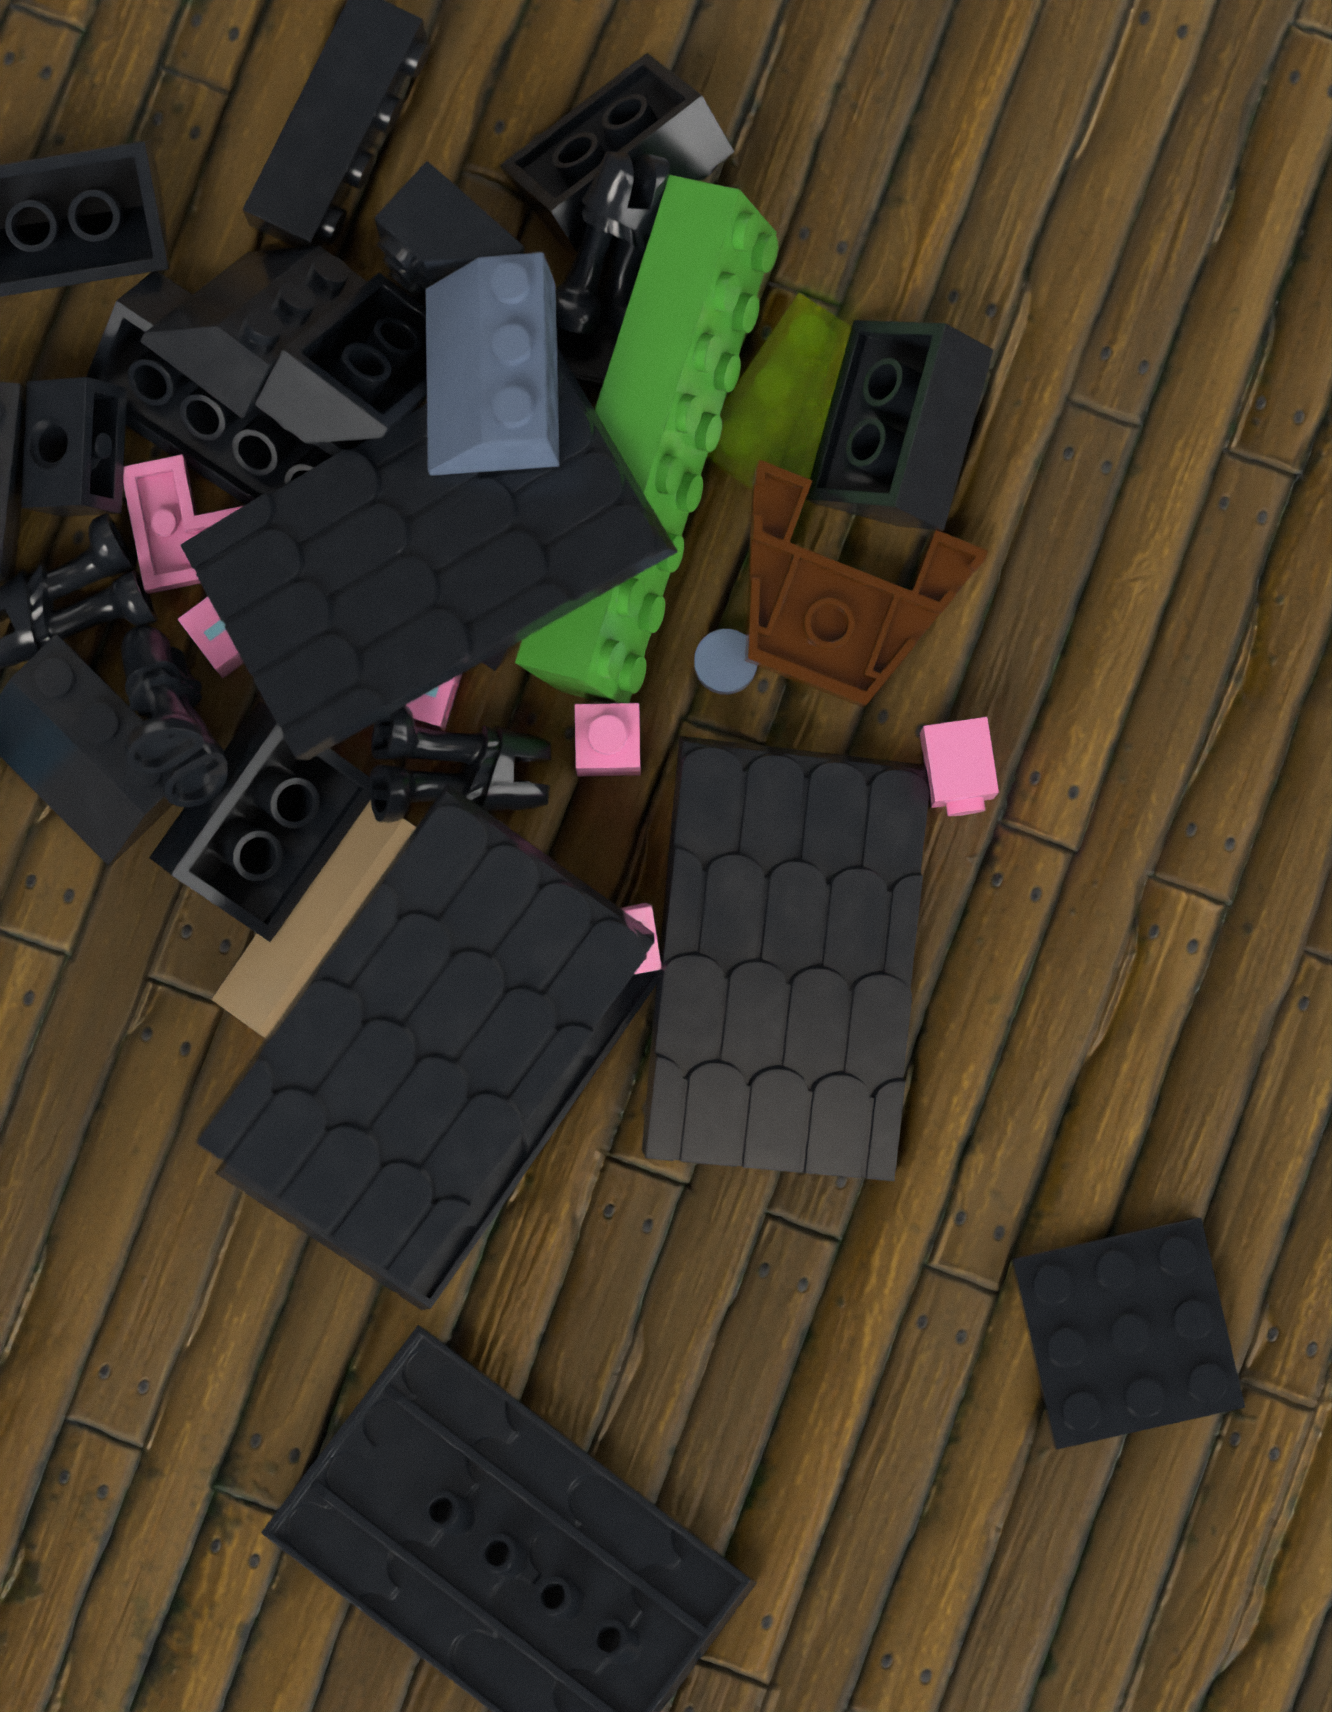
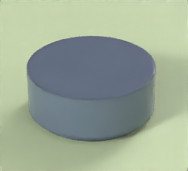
M720 629L709 633L701 640L695 652L694 667L699 681L707 689L714 693L727 695L737 693L751 683L756 674L757 665L745 661L746 635L732 629Z

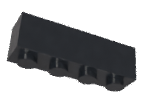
M384 0L347 1L242 209L249 226L293 247L312 245L322 247L324 242L332 245L336 241L347 216V210L343 209L342 206L352 186L361 189L366 182L375 160V155L370 153V150L379 132L388 134L399 116L403 100L397 96L407 76L414 79L417 78L427 60L430 44L425 42L427 37L422 18Z

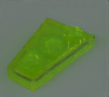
M798 293L724 402L720 413L722 420L721 436L716 448L712 452H708L706 460L751 490L753 471L759 459L810 479L851 326L803 294Z

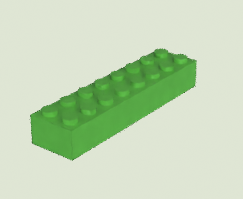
M669 175L595 412L678 552L522 639L515 663L560 692L606 704L630 703L632 693H637L643 684L646 674V659L644 655L651 633H655L663 621L665 614L663 594L670 572H675L681 563L684 553L682 534L689 512L695 511L700 503L703 492L701 473L708 452H712L719 442L722 431V420L720 417L727 392H731L738 382L741 368L738 355L745 333L752 331L759 314V299L757 295L764 273L770 272L773 268L778 252L777 232L740 189Z

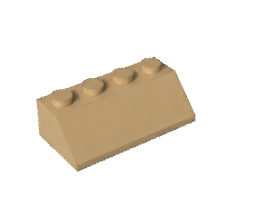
M370 800L272 941L269 942L259 934H256L212 1000L266 1038L413 833L416 826L404 818L392 823L378 822L375 820Z

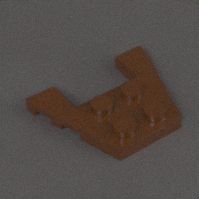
M759 459L753 471L745 661L857 706L864 707L914 648L917 641L939 614L950 604L966 581L985 561L988 550L935 530L930 536L910 590L832 560L790 542L813 480Z

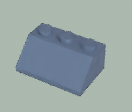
M543 253L477 258L426 288L428 472L432 476L560 466L556 289L549 266Z

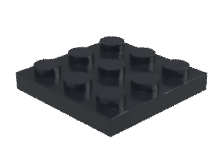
M1201 1217L1011 1259L1051 1438L1056 1450L1245 1408Z

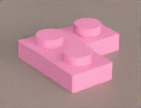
M183 455L124 466L123 484L144 591L147 594L200 584L196 575L197 572L192 568L180 545L243 506L197 515L187 462Z

